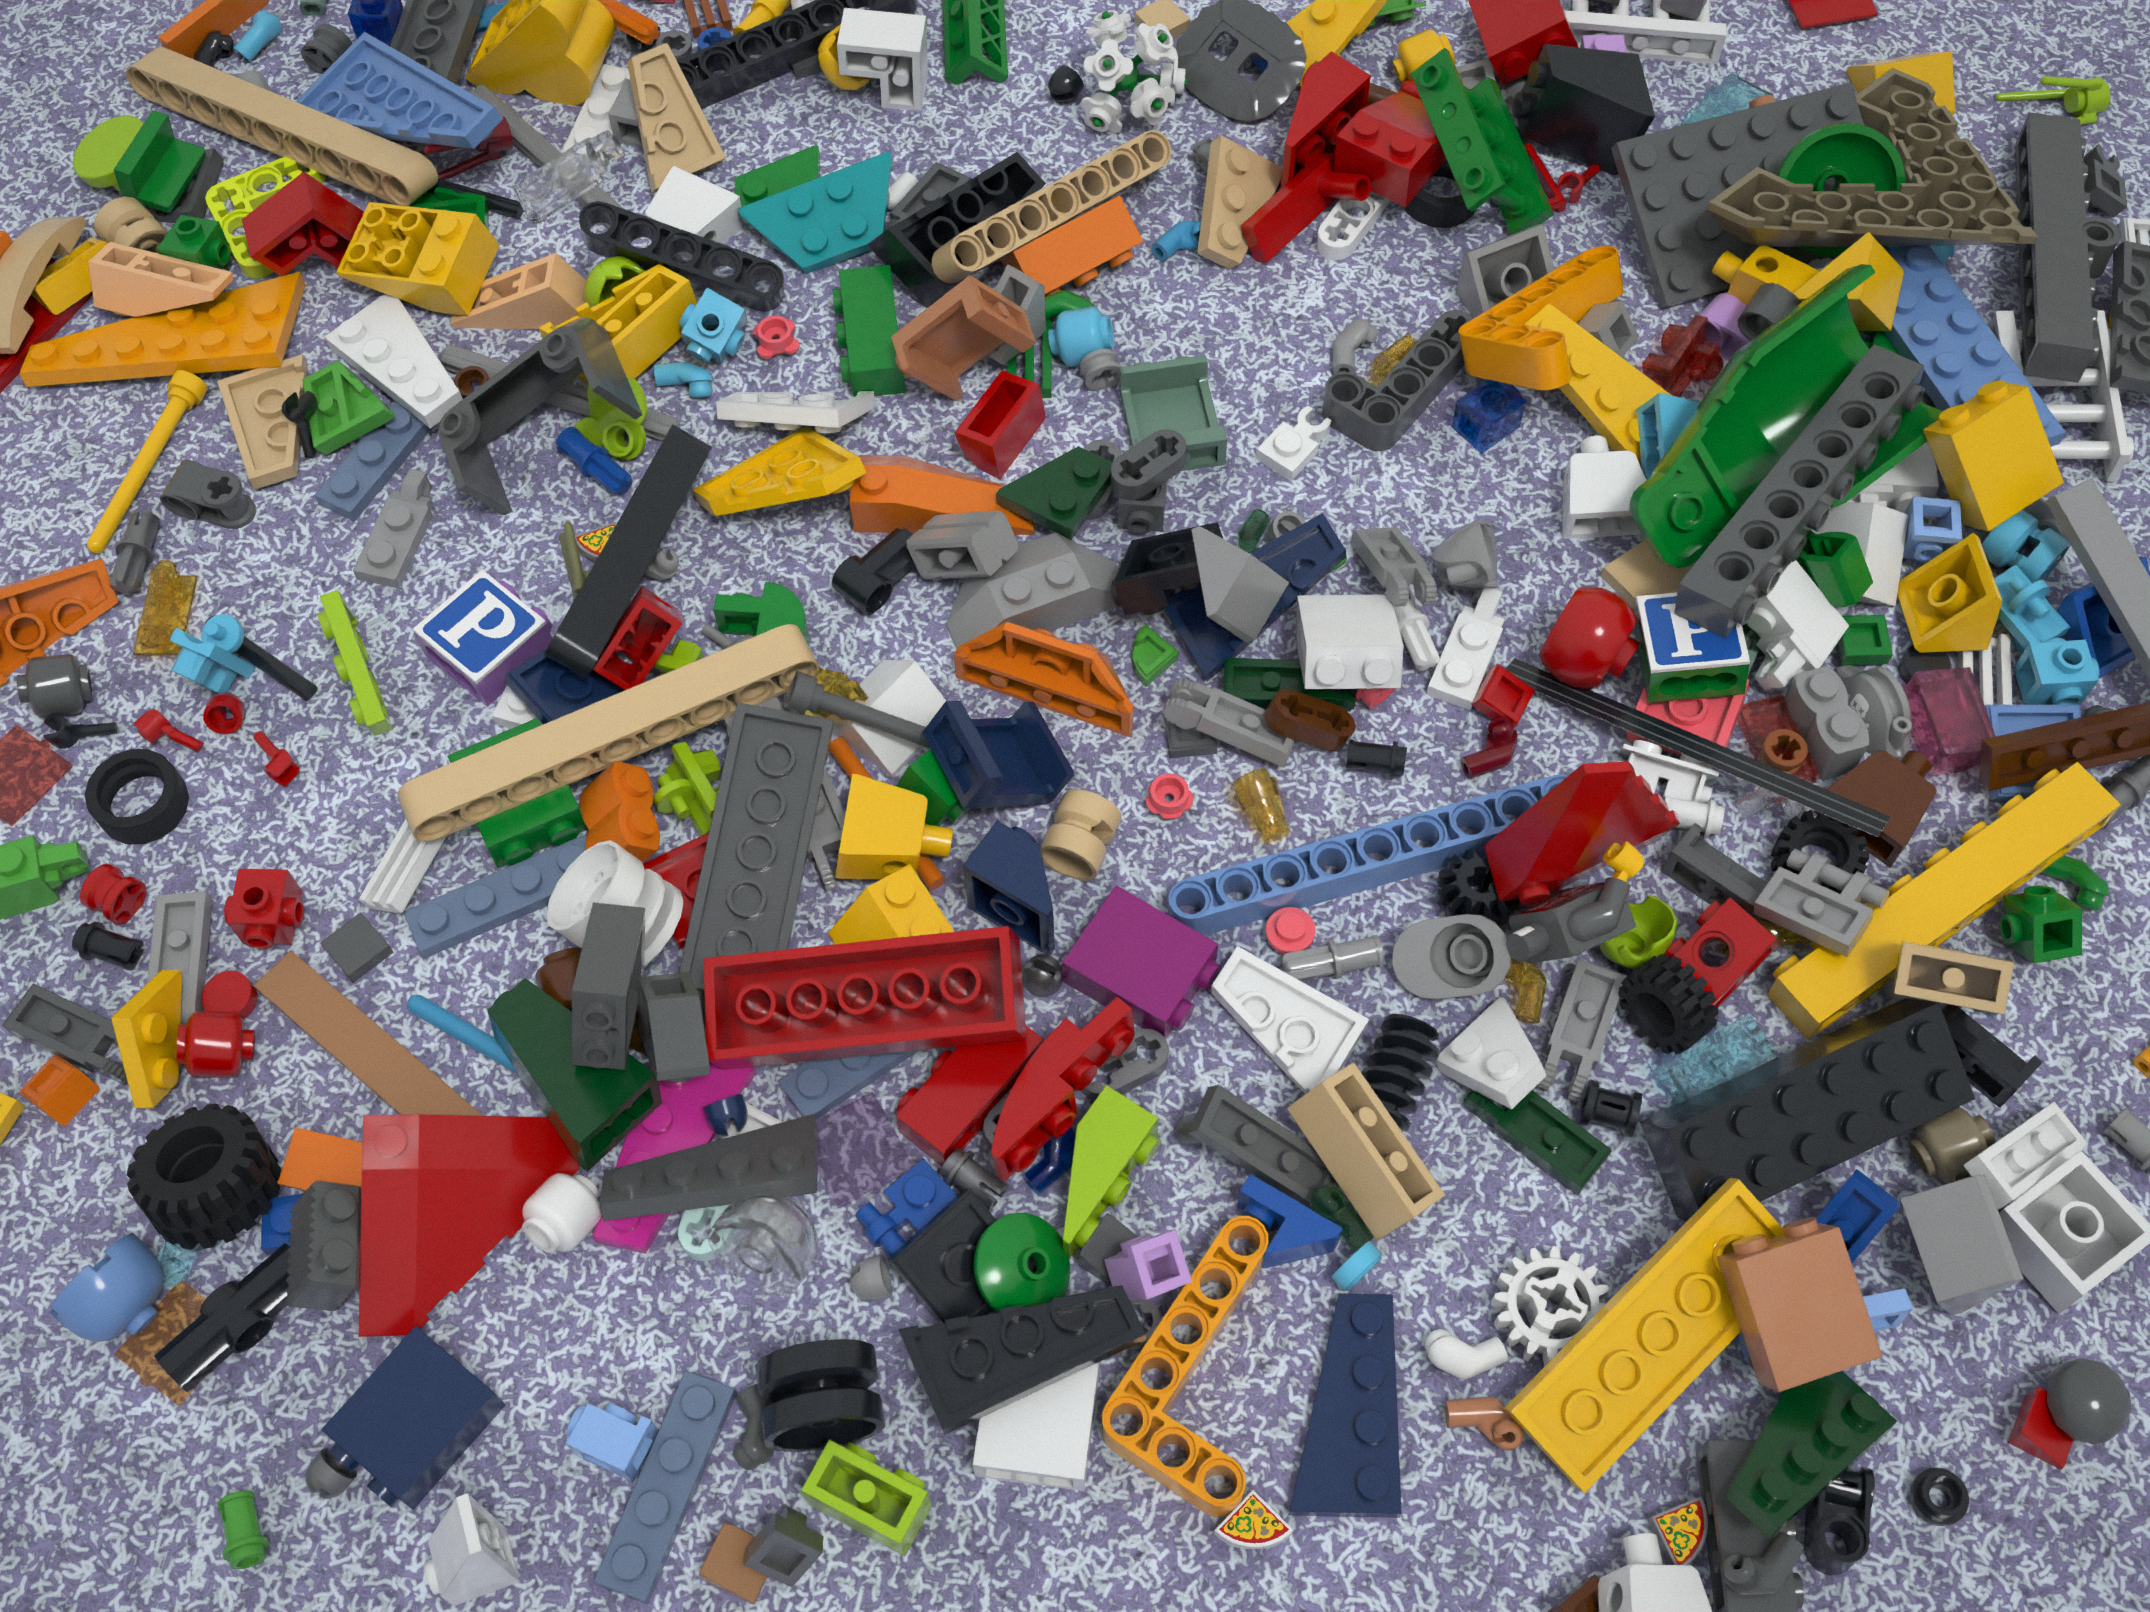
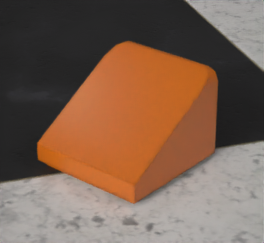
M53 1055L21 1088L19 1094L58 1124L66 1126L100 1088L77 1067L63 1058Z

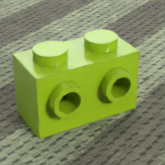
M829 1440L801 1489L808 1505L893 1551L906 1556L932 1507L929 1494L924 1490L926 1484L902 1469L897 1468L895 1473H892L875 1464L877 1458L860 1446L848 1443L846 1448Z

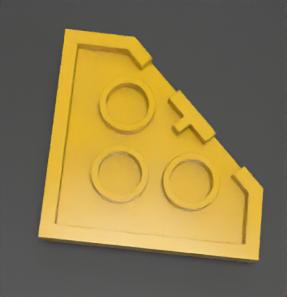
M805 426L692 489L701 507L714 516L826 496L831 493H840L849 489L854 484L855 479L866 474V470L859 456Z

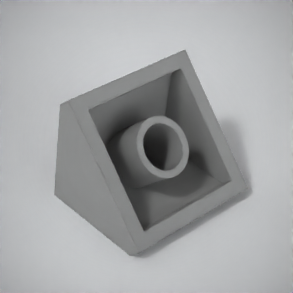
M1544 225L1532 226L1463 253L1456 293L1474 318L1554 270Z
M1198 526L1191 529L1207 617L1246 643L1255 640L1289 582L1252 554L1203 527Z
M1985 1174L1975 1175L1900 1198L1936 1302L1950 1315L1963 1313L2024 1279Z

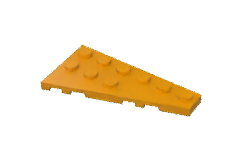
M301 271L220 293L212 301L132 317L31 345L19 374L26 387L170 376L174 375L177 370L195 374L281 367L304 293L305 281Z

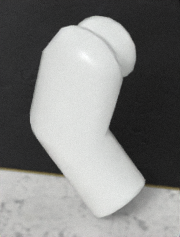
M1444 1329L1432 1331L1425 1339L1424 1347L1430 1361L1437 1368L1458 1379H1470L1508 1362L1506 1349L1497 1336L1472 1347L1451 1336Z

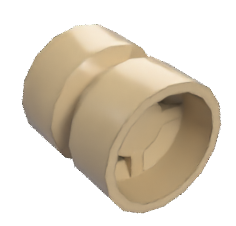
M123 196L109 201L99 210L94 221V231L100 240L158 253L157 247L168 232L160 222L155 220L149 210L133 197Z
M1072 789L1065 792L1054 814L1055 824L1048 828L1040 846L1043 863L1051 870L1076 880L1090 881L1096 878L1106 856L1105 846L1112 842L1121 822V812L1108 799L1087 790Z

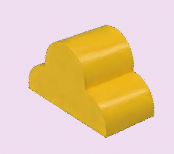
M510 0L490 20L465 79L475 86L485 85L495 93L514 95L526 90L543 101L572 106L579 105L589 97L615 34L614 20L606 7L598 0Z

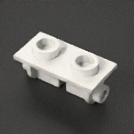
M1634 740L1633 746L1623 744L1619 753L1629 756L1627 761L1634 767L1636 776H1643L1650 784L1653 794L1658 779L1662 778L1668 780L1663 798L1671 796V798L1709 803L1713 788L1704 786L1706 779L1715 780L1719 775V771L1709 769V765L1684 754H1681L1680 760L1661 755L1663 748L1647 741Z

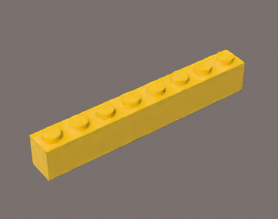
M2078 762L2062 773L2056 768L2051 770L2034 785L2033 789L2036 792L2028 798L2024 799L2020 794L2015 796L1997 812L2000 818L1990 825H1987L1984 821L1974 825L1960 839L1963 844L1951 852L1945 847L1935 853L1924 864L1923 867L1926 871L1915 879L1910 874H1907L1895 882L1888 889L1889 897L1881 909L1869 903L1864 904L1874 909L1872 921L1848 957L1814 942L1810 947L1813 952L1802 960L1794 955L1773 972L1772 975L1776 980L1767 994L1768 997L1809 1041L1872 996L1895 977L1901 941L1939 947L2004 900L2003 896L2015 892L2056 860L2103 828L2121 804Z

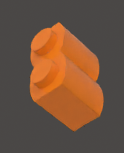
M615 760L582 790L580 795V811L583 821L589 830L586 836V850L599 842L611 840L642 863L658 850L660 831L655 815L650 809L653 804V787L644 767Z

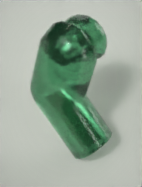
M1261 509L1252 510L1238 531V547L1248 553L1258 549L1259 540L1270 523V518L1265 511Z
M1327 1184L1312 1193L1310 1199L1311 1210L1342 1227L1341 1237L1353 1252H1356L1366 1242L1374 1238L1371 1231L1346 1200L1343 1191L1339 1187Z

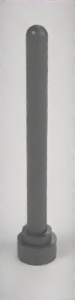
M797 671L794 675L786 696L785 708L805 714L807 710L815 713L819 709L930 748L922 733L925 726L824 691V685L817 683V678L800 671Z

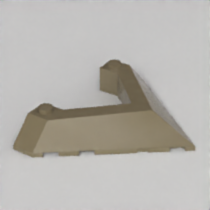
M1894 68L1861 90L1855 97L1864 125L1886 136L1900 154L1905 170V183L1900 184L1898 191H1874V183L1839 184L1837 191H1813V184H1794L1762 168L1756 167L1709 201L1707 208L1723 230L1738 236L1743 242L1757 246H1852L1868 232L1882 246L2036 244L2038 238L2031 227H2024L2017 219L2020 212L2007 192L2004 189H2000L1996 183L1997 178L1970 140L1960 139L1956 133L1958 123L1946 106L1938 107L1933 100L1935 91L1931 85Z

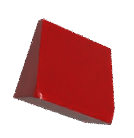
M2037 1386L2025 1395L2007 1443L2061 1470L2065 1466L2074 1439L2055 1424L2047 1405V1391Z

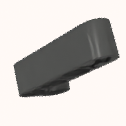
M1451 310L1442 314L1378 387L1348 372H1341L1331 376L1325 385L1322 408L1323 419L1329 418L1331 420L1330 427L1369 450L1380 452L1389 450L1465 365L1458 330L1462 325L1472 320L1473 317L1461 310Z

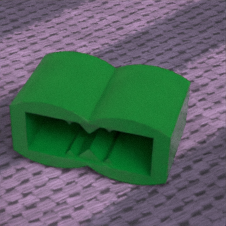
M1810 531L1806 536L1805 546L1796 561L1821 590L1831 606L1847 607L1856 604L1873 584L1857 538L1844 532L1815 534Z

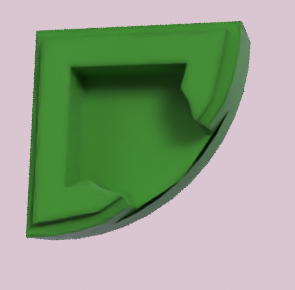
M1146 624L1137 633L1132 650V664L1140 682L1147 687L1179 658V651Z

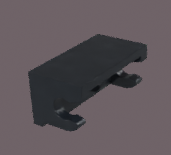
M1947 1004L1942 1012L1969 1083L2001 1108L2043 1061L2034 1055L2028 1063L2025 1062L1961 1009L1962 1006Z

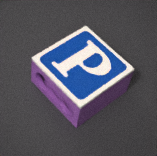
M483 569L413 628L425 656L487 707L503 694L507 686L504 682L505 674L548 648L553 639L549 630L552 628V623L539 608L535 606L532 608L528 607L521 601L519 595L505 581L497 582Z

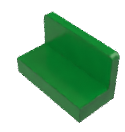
M152 110L114 168L122 197H133L145 206L167 213L171 212L206 158V153L203 147L175 139L169 116Z

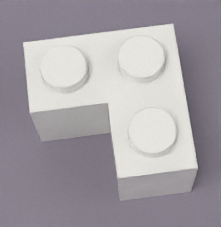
M844 8L837 41L839 75L879 78L882 108L922 111L928 78L926 16Z

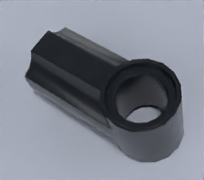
M896 528L862 558L857 555L850 556L835 571L832 578V587L866 615L874 614L888 601L893 591V586L916 567L906 547V540L913 534L905 528Z

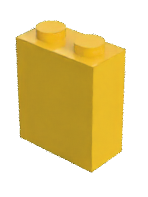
M2003 380L1987 383L1978 389L1975 397L1962 405H1956L1944 410L1939 415V420L1923 429L1950 499L1960 500L1961 524L1989 532L2064 483L2028 386L2007 383Z

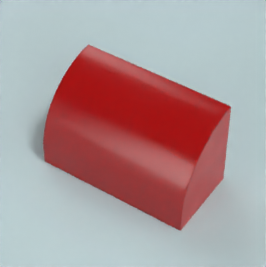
M1001 370L957 428L955 435L960 448L980 470L1001 479L1046 419L1040 385Z

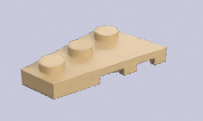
M1222 135L1211 141L1197 254L1228 269H1233L1242 263L1249 246L1240 226L1274 195L1282 178L1283 167Z

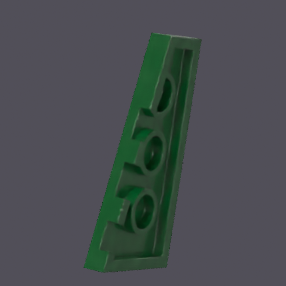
M1843 1371L1781 1391L1779 1399L1760 1429V1434L1749 1449L1724 1496L1770 1539L1881 1440L1896 1424L1897 1420Z

